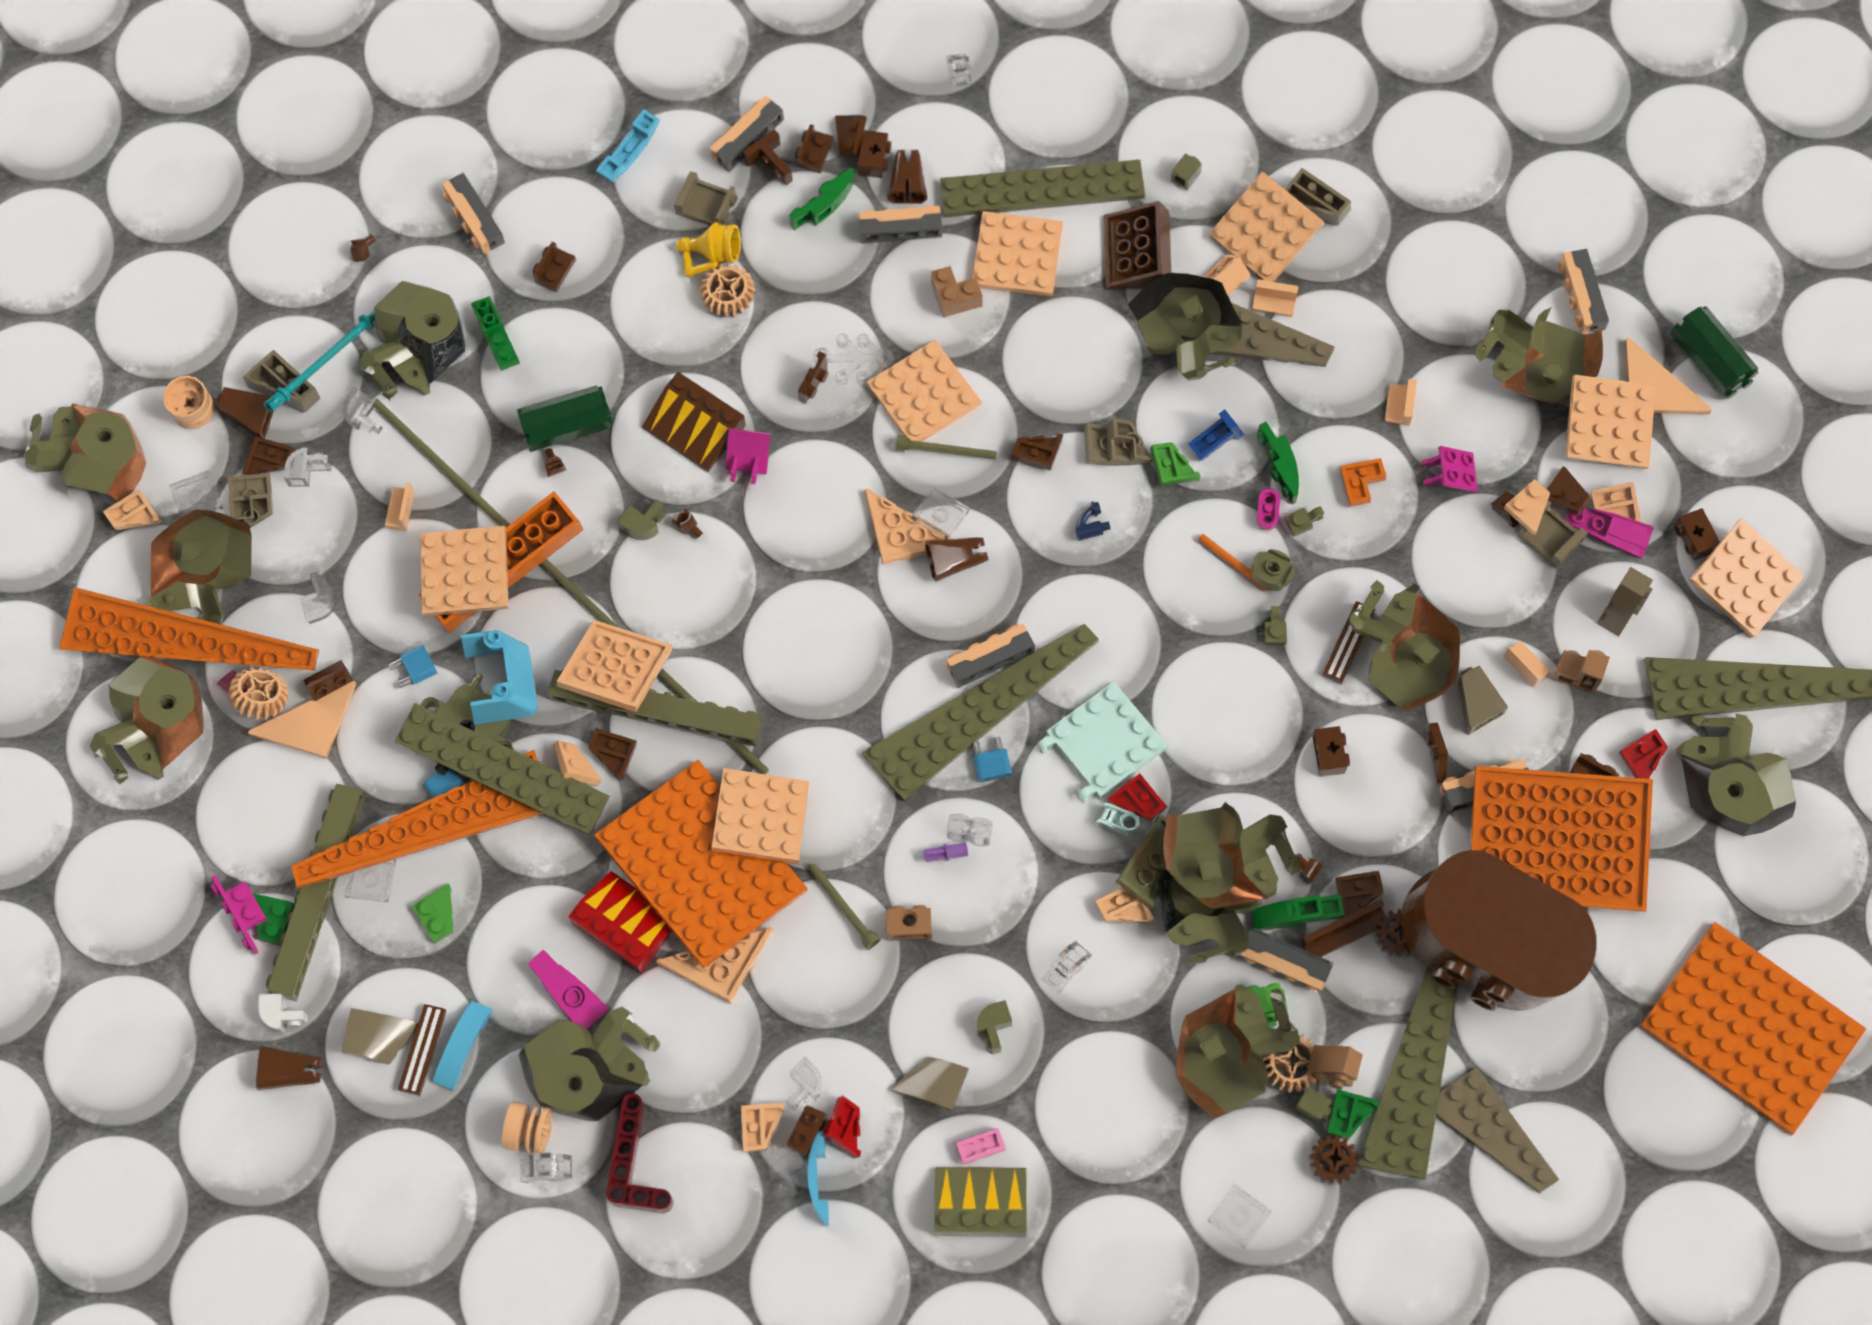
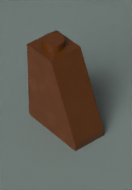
M224 387L222 394H219L217 398V405L222 414L252 436L266 438L273 413L268 412L263 403L272 396Z

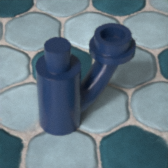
M1091 501V506L1079 517L1075 527L1078 541L1103 535V531L1111 529L1109 521L1101 523L1099 520L1086 524V521L1092 514L1094 517L1101 514L1099 502Z

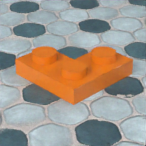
M1381 458L1340 466V473L1350 507L1370 503L1371 497L1367 484L1386 480V473Z

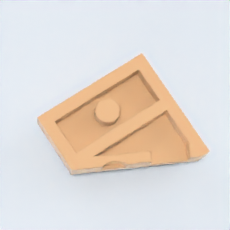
M1534 479L1510 500L1504 509L1534 536L1539 527L1550 492Z
M1634 482L1591 490L1594 509L1612 512L1641 522Z
M140 489L103 511L115 530L161 523V520Z
M557 740L553 747L563 778L571 777L580 782L598 786L602 778L575 744Z
M1120 888L1095 901L1105 922L1154 921L1150 909L1124 888Z
M785 1103L741 1106L744 1152L767 1151L784 1112Z

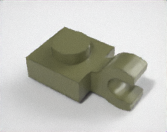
M1321 506L1314 508L1309 513L1303 508L1286 515L1285 521L1294 537L1313 529L1312 523L1323 519L1324 512Z
M1271 606L1270 622L1264 623L1265 645L1287 644L1286 622H1280V606Z

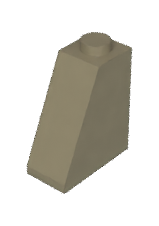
M1480 665L1475 668L1469 667L1461 673L1458 686L1466 732L1470 735L1503 716L1508 706Z

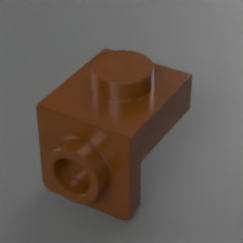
M1506 491L1493 501L1491 505L1493 510L1507 517L1511 527H1515L1519 522L1504 509L1505 505L1515 496Z

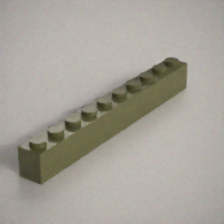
M564 669L562 671L554 670L547 692L551 701L757 747L763 721L761 716L754 711L741 712L732 706H726V708L719 707L713 702L706 701L701 703L691 697L683 699L673 693L664 692V694H661L650 688L637 712H633L557 687V680Z
M336 783L334 790L332 789L329 794L328 801L330 803L328 809L324 810L322 815L323 824L321 830H318L315 836L316 845L314 851H310L308 858L317 853L324 852L334 845L344 843L352 837L365 798L361 789ZM338 877L300 889V892L296 893L294 910L290 912L287 919V931L281 936L280 952L275 955L273 960V973L268 976L266 981V988L270 994H282L286 999L297 1002Z

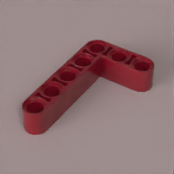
M630 1093L622 1101L606 1196L615 1207L667 1213L674 1205L672 1196L667 1190L631 1185L645 1105L638 1094ZM631 1101L639 1102V1106L635 1110H629L628 1104ZM628 1123H634L635 1129L632 1132H625L624 1126ZM629 1145L631 1146V1151L626 1155L620 1154L621 1147ZM619 1168H627L625 1176H616V1171ZM616 1190L623 1191V1196L619 1200L612 1199V1193ZM638 1193L646 1195L642 1203L634 1202V1198ZM659 1197H668V1203L665 1206H658L657 1199Z

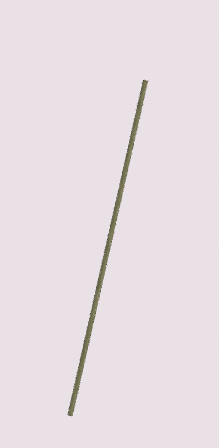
M375 399L372 402V405L499 526L508 527L510 525L380 400ZM548 559L540 563L596 618L603 623L618 627ZM663 668L660 670L658 676L681 698H693ZM727 741L761 774H766L769 771L743 744Z

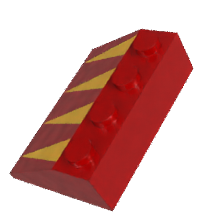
M610 871L590 890L568 916L572 925L639 973H642L672 934V930L638 889L613 871Z

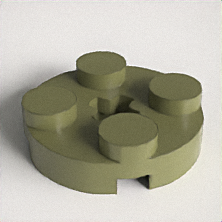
M1269 549L1268 552L1263 553L1261 551L1252 562L1251 578L1263 587L1280 591L1290 583L1294 575V566L1292 567L1290 558L1279 550ZM1275 567L1276 572H1272L1268 568Z

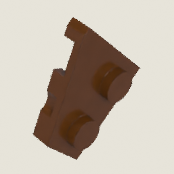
M863 115L835 116L840 155L859 156L867 117Z
M821 351L816 355L818 363L813 369L809 368L798 390L799 401L805 404L809 399L814 398L818 390L817 387L821 382H825L829 374L826 354Z
M596 728L588 748L615 776L623 781L637 746V740Z

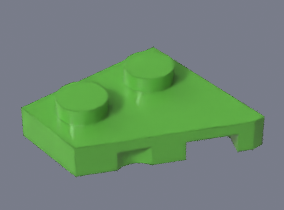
M1172 442L1151 446L1150 450L1161 486L1200 479V473L1198 471L1195 472L1188 465L1189 461L1184 455L1179 453L1178 448Z
M449 884L412 905L434 944L454 932L452 921L453 907L451 904L452 889Z

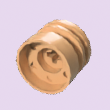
M191 376L178 377L172 380L165 388L163 394L164 404L174 420L182 427L188 429L200 428L212 419L215 411L214 400L204 384L197 378Z
M513 1101L508 1108L502 1133L503 1149L519 1151L523 1142H525L526 1153L530 1154L534 1149L535 1155L541 1156L546 1149L551 1135V1108L545 1107L541 1112L540 1106H535L531 1115H529L528 1104Z

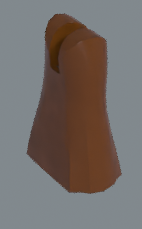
M897 150L887 199L893 204H922L927 201L928 195L919 150H911V162H905V150Z
M984 537L926 540L925 550L928 560H932L929 567L933 580L935 582L940 581L960 571L988 561L987 552L973 554L972 549L985 546Z
M261 1046L256 1074L257 1091L320 1083L321 1073L304 1071V1068H322L323 1058Z

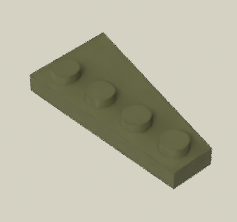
M1162 814L1156 818L1116 880L1117 884L1149 909L1154 907L1155 896L1159 890L1158 878L1166 868L1163 841L1167 818Z

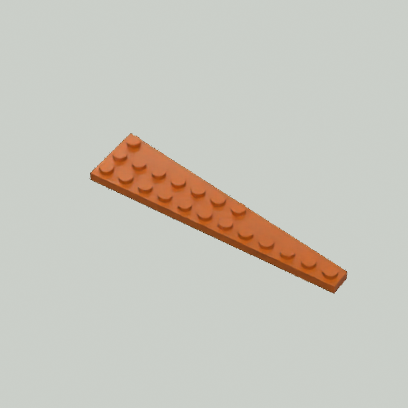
M74 587L59 647L60 650L315 670L320 650Z
M532 750L524 754L525 756L538 761L535 750ZM470 780L471 782L465 785L457 786L445 794H440L390 818L389 821L379 826L376 825L369 828V831L349 838L344 843L334 845L324 852L317 853L296 863L291 868L297 888L299 889L536 817L543 813L474 780Z

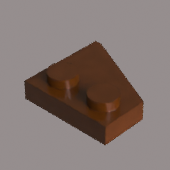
M1057 434L1056 437L1044 438V435L1033 438L1019 437L1014 446L1011 459L1051 471L1063 440V434Z
M255 436L242 474L254 475L287 470L291 466L296 449Z
M1564 466L1547 488L1550 492L1548 500L1552 503L1551 505L1580 516L1590 501L1589 494Z
M1438 722L1429 723V732L1425 734L1426 743L1430 746L1437 783H1443L1446 779L1448 751Z
M1379 870L1335 878L1338 895L1341 894L1345 916L1364 908L1384 892Z

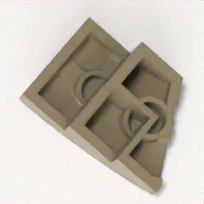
M1113 418L1107 426L1087 423L1084 426L1086 463L1114 466L1151 463L1152 456H1148L1143 447L1144 442L1141 436L1138 435L1132 421Z
M270 473L227 477L230 517L244 522L250 529L273 515Z
M351 1008L341 1052L342 1054L365 1057L370 1062L390 1065L399 1050L406 1045L407 1040L417 1029L418 1023L390 1015Z
M926 1057L897 1082L891 1091L907 1098L912 1097L929 1105L934 1104L952 1112L969 1068L946 1060Z

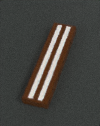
M1358 601L1355 602L1322 674V676L1340 684L1343 683L1364 637L1355 633L1349 622L1353 610H1358L1363 605ZM1373 609L1372 613L1370 614L1371 619L1376 609Z
M424 1004L400 1080L399 1091L421 1096L446 1016V1009Z

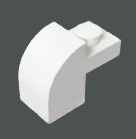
M282 994L259 995V1015L272 1031L285 1034V1025L289 1028H299L302 1024H308V1015L303 1010L286 1011V998Z

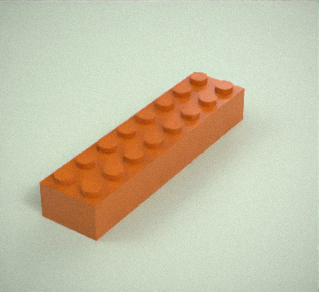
M555 491L506 527L508 588L584 530L580 521ZM477 612L434 616L446 631L451 633Z

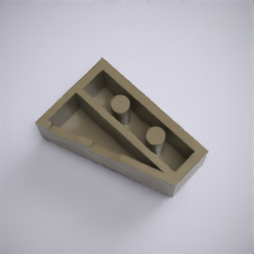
M1303 168L1299 170L1285 188L1287 192L1325 222L1339 225L1351 210V200Z
M272 350L246 373L243 379L248 388L264 395L273 396L279 387L285 388L300 373L275 350ZM306 380L290 394L291 400L285 404L306 412L321 398L316 388Z
M1630 567L1596 624L1620 636L1633 613L1638 615L1653 588L1649 587L1653 579Z

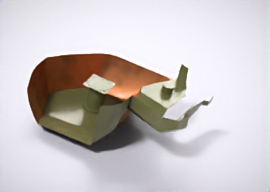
M1552 307L1538 315L1533 327L1511 310H1498L1491 319L1488 334L1484 340L1479 341L1475 354L1476 358L1481 362V360L1487 357L1497 341L1505 346L1492 366L1493 376L1501 382V386L1524 396L1554 404L1562 402L1571 396L1572 376H1598L1603 360L1602 328L1590 334H1582L1546 321Z
M73 403L70 407H60L53 415L50 440L46 441L40 440L42 425L40 413L32 417L30 431L32 432L31 442L25 450V464L27 468L34 472L62 470L61 477L66 493V485L107 493L118 502L130 495L138 485L146 466V460L141 444L130 422L123 414Z
M1243 984L1235 985L1236 988L1185 1016L1177 1050L1176 1077L1188 1096L1212 1118L1223 1116L1265 1093L1268 1078L1267 1069L1261 1056L1291 1051L1300 1042L1298 1029L1289 1021L1284 1005L1286 998L1280 989L1272 990L1270 995L1279 1024L1277 1029L1268 1027L1259 997Z

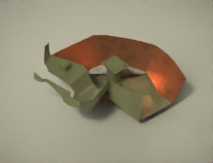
M195 509L177 519L157 535L151 543V597L145 598L147 605L167 611L198 607L202 615L195 618L221 624L224 619V613L215 589H227L251 577L252 534L249 527L244 522L210 510Z
M1376 580L1370 586L1372 590L1361 608L1353 610L1349 622L1355 633L1381 643L1372 656L1368 680L1399 708L1414 709L1444 694L1456 682L1460 664L1459 628L1418 593L1420 586L1414 583L1411 587L1394 595L1379 620L1371 619L1370 614L1383 595L1385 587Z
M142 656L108 685L109 698L114 715L121 723L95 733L90 744L95 757H102L114 774L113 779L120 785L127 780L128 772L113 751V745L122 744L140 770L154 775L159 780L164 777L163 769L203 734L204 729L202 698L194 677L176 666L151 657Z
M1227 802L1221 808L1183 815H1167L1163 841L1166 869L1184 889L1211 909L1268 899L1276 894L1278 876L1266 852L1270 845L1275 846L1286 870L1291 875L1297 873L1301 865L1299 855L1294 854L1286 836V828L1288 826L1282 816L1269 814L1243 830L1239 814Z

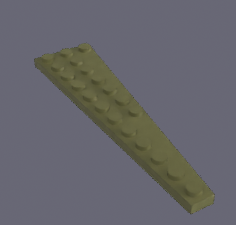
M1083 624L862 752V756L903 801H906L969 749L973 742L976 743V741L980 740L1099 641V638Z
M1645 657L1644 659L1655 720L1872 699V670L1657 657Z
M1427 967L1364 1145L1359 1165L1357 1166L1425 1180L1427 1175L1456 994V987L1455 989H1450L1435 982L1430 977L1433 969Z

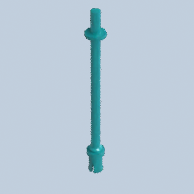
M374 311L368 316L360 315L358 318L360 323L288 386L285 388L279 387L275 394L263 403L265 409L273 413L283 403L289 402L292 392L365 329L368 331L374 329Z

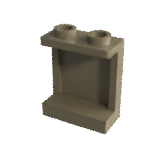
M690 171L674 203L675 213L708 226L715 222L722 225L723 223L726 224L730 215L729 210L731 206H735L738 198L735 187L730 186L729 190L704 182L698 179V173Z
M1548 500L1536 534L1533 536L1520 524L1519 528L1521 530L1518 537L1552 566L1557 568L1584 541L1588 532L1582 527L1577 531L1550 508L1552 503Z

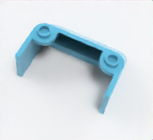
M498 630L461 635L465 658L497 653L504 654L507 682L499 683L492 688V699L470 702L474 725L534 715L538 710L528 645Z

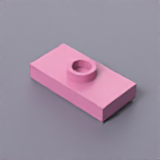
M998 1128L955 1142L962 1165L1006 1151Z

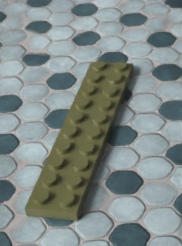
M1140 159L940 178L944 217L982 214L983 211L997 213L1145 199Z
M414 703L394 741L417 754L591 836L610 798L609 795L571 777L563 778L561 772Z

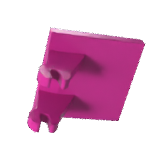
M729 428L725 469L731 470L730 482H735L738 470L752 472V485L756 484L758 473L767 474L771 433Z
M1439 446V455L1421 461L1422 467L1427 466V468L1442 465V474L1425 479L1423 481L1424 486L1429 484V487L1442 484V486L1474 493L1478 491L1474 455L1472 452Z

